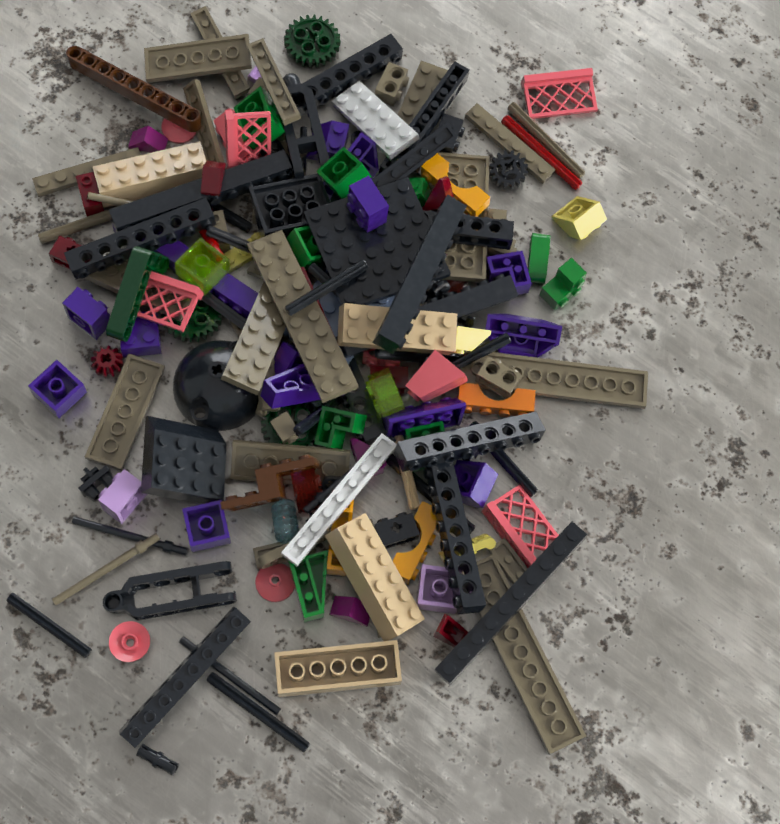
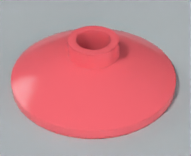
M165 118L162 122V133L170 142L186 143L196 135V132H189Z
M282 563L265 569L261 568L256 576V589L259 595L267 601H283L294 591L295 586L290 568ZM275 577L279 579L277 584L271 581Z
M127 621L117 625L109 637L111 653L123 662H135L141 659L150 647V635L147 629L142 624L134 621ZM128 640H134V645L127 646Z

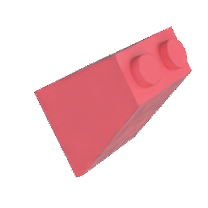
M434 350L405 386L408 388L407 393L415 401L427 402L466 383L468 378L465 373Z

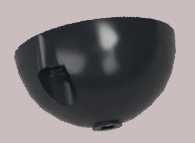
M215 340L200 344L189 351L177 366L173 379L174 400L182 415L196 426L226 431L244 425L256 415L255 412L259 402L258 395L221 380L237 341ZM202 412L205 414L202 418L196 417L198 413Z

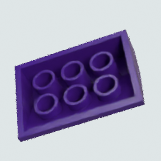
M446 397L439 402L432 403V401H427L416 407L409 405L398 411H395V409L387 410L381 416V421L387 432L386 437L391 435L393 437L398 435L404 436L405 429L443 421L444 428L459 426L464 415L466 403L458 398L451 399Z

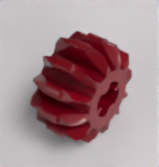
M108 345L104 349L100 346V352L94 350V357L90 358L93 363L91 365L92 370H96L95 372L98 376L103 373L104 378H107L108 374L114 377V372L120 373V367L124 365L122 361L123 356L121 353H118L119 351L116 347L111 349V346Z

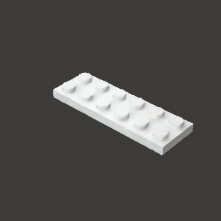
M360 81L331 101L333 106L357 129L374 141L376 146L390 160L420 139L417 132Z

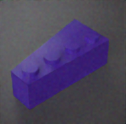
M304 364L265 379L260 395L271 409L321 400Z

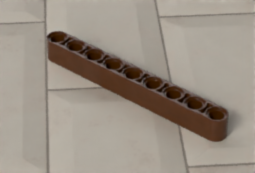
M71 46L67 49L66 55L72 69L189 132H197L201 129V118L197 109L79 46Z

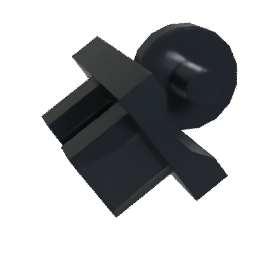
M107 465L100 470L96 466L91 471L86 467L83 469L86 475L80 479L83 484L78 489L84 497L87 496L93 502L99 498L100 492L97 489L99 485L103 484L108 488L113 483L112 473Z

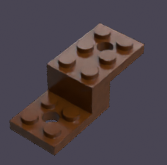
M310 455L299 456V460L291 461V459L281 460L278 465H272L271 463L262 464L260 469H255L259 492H247L244 497H237V495L225 497L226 501L220 502L221 509L233 512L287 500L283 476L320 469L319 460Z

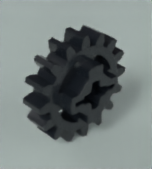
M504 150L503 155L497 153V158L493 157L492 163L489 166V169H491L489 176H493L492 182L498 181L497 186L499 187L502 184L504 189L507 186L513 189L514 185L519 187L520 181L525 182V176L528 174L526 170L528 164H524L525 157L520 159V153L514 155V150H511L510 154L506 150Z

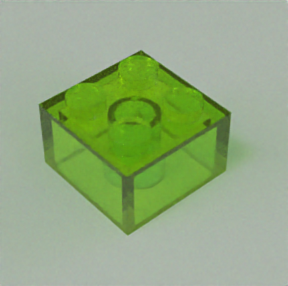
M199 238L175 262V269L179 277L189 284L198 286L205 296L230 271L229 258L202 238Z
M389 367L367 376L366 387L370 396L374 395L375 397L373 404L377 414L381 413L384 418L405 409Z

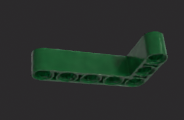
M138 246L133 248L106 328V335L108 337L123 342L128 341L151 271L164 274L169 266L168 257Z

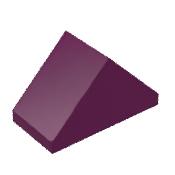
M145 126L132 132L128 148L138 147L139 151L157 152L166 149L168 138L150 126Z
M335 595L329 613L330 616L368 627L370 616L361 600L356 597Z

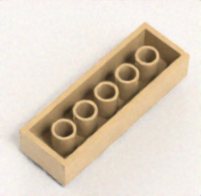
M199 141L93 166V170L101 195L134 201L202 178V169L206 158ZM102 202L104 208L113 206L112 204Z
M348 303L341 305L338 318V345L382 349L372 342L390 307ZM420 310L417 318L411 321L413 324L411 331L408 335L405 334L404 336L406 339L404 346L401 350L398 348L396 350L430 354L436 350L442 355H450L456 352L457 314Z
M366 513L325 535L383 641H389L425 620Z
M397 640L274 652L278 697L401 685L402 682Z

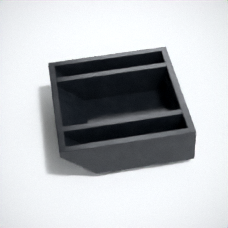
M146 416L141 493L201 504L218 500L223 501L226 442L220 432L215 429Z

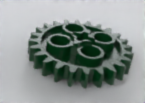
M315 14L312 18L306 15V19L300 16L299 22L294 19V25L289 24V29L285 30L284 47L286 48V53L290 54L291 59L296 57V63L302 61V66L309 63V67H311L312 63H315L316 67H318L320 62L325 65V60L331 62V57L335 58L336 52H339L341 40L338 28H334V23L329 24V19L323 21L322 16L319 19H316Z
M198 300L184 332L166 326L164 328H168L169 334L174 333V338L182 336V341L185 338H189V342H192V339L195 338L199 342L200 337L207 340V334L213 336V331L218 332V327L222 325L223 315L204 301ZM172 318L174 324L181 325L182 322Z
M306 402L280 407L278 412L268 411V414L263 417L264 420L261 421V426H263L261 433L265 434L263 436L264 441L269 440L268 443L283 444L270 421L286 411L291 417L292 410H295L294 423L297 425L302 421L298 419L299 415L308 416L312 413V411L310 412L306 408ZM319 422L304 433L306 434L304 438H298L289 445L313 447L312 443H315Z

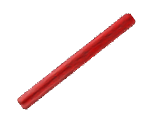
M509 115L503 117L501 123L556 169L555 172L573 189L578 190L582 186V181Z

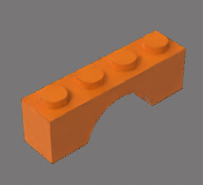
M464 383L458 387L457 398L466 403L464 413L479 412L481 415L499 414L500 417H509L534 412L536 390L516 388L511 397L498 401L485 396L479 384Z

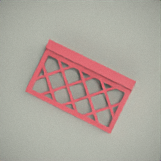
M592 68L524 75L521 86L524 89L528 115L532 119L597 112ZM581 83H588L589 90L587 93L578 87ZM564 85H569L573 88L570 95L561 89ZM547 87H552L556 92L553 96H550L544 90ZM528 89H535L540 93L536 98H533L529 95ZM575 90L584 96L580 102L571 97ZM558 92L566 97L563 104L555 99ZM541 94L549 99L545 106L537 100ZM587 98L592 102V107L586 108L581 103ZM570 100L577 106L574 109H568L564 105ZM551 101L560 107L557 111H551L547 108ZM534 103L542 108L540 113L532 114L531 107Z
M225 110L227 169L247 163L253 157L258 159L259 157L256 154L261 149L267 152L265 156L271 154L270 111L233 113L232 110ZM266 117V123L261 127L255 122L259 118ZM237 119H246L249 122L242 128L237 124ZM251 125L258 129L253 135L246 131ZM261 132L267 136L262 143L255 139ZM243 133L249 138L244 144L238 141V138ZM252 141L258 145L253 152L247 148ZM243 150L249 153L244 160L238 157Z
M151 271L144 293L146 299L142 300L140 305L148 303L151 310L145 313H141L139 310L137 317L184 332L198 300H202L204 293L198 286ZM152 287L157 288L158 293L149 297L146 290ZM173 293L175 299L166 303L163 296ZM160 297L163 304L153 309L151 301ZM186 298L191 299L190 305L182 309L180 301ZM177 303L180 310L170 314L168 307ZM165 309L167 316L158 319L155 313ZM182 314L183 320L181 325L174 324L172 318Z
M521 485L516 486L495 501L489 502L481 511L501 539L505 538L527 568L536 560V557L533 555L534 549L545 551L548 547V540H555L559 536ZM514 493H520L523 497L522 503L512 501ZM500 502L508 504V512L500 511L497 504ZM512 505L522 507L521 515L511 513ZM525 508L532 509L534 518L524 516ZM510 518L520 520L519 528L512 527ZM523 520L533 522L532 531L523 529ZM536 525H544L546 534L536 532ZM522 533L532 535L531 544L525 543L521 539ZM535 536L545 538L544 547L534 545Z

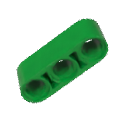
M532 232L527 268L533 283L545 284L551 235Z

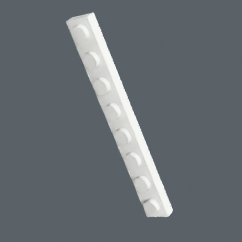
M381 433L285 547L281 555L297 567L392 454L397 444Z

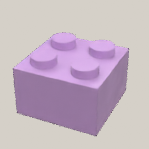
M125 469L114 476L112 479L113 483L101 491L98 499L103 511L120 524H123L147 495L141 493V481Z
M422 564L416 600L420 610L450 614L457 612L452 603L453 592L448 585L449 574L445 567Z

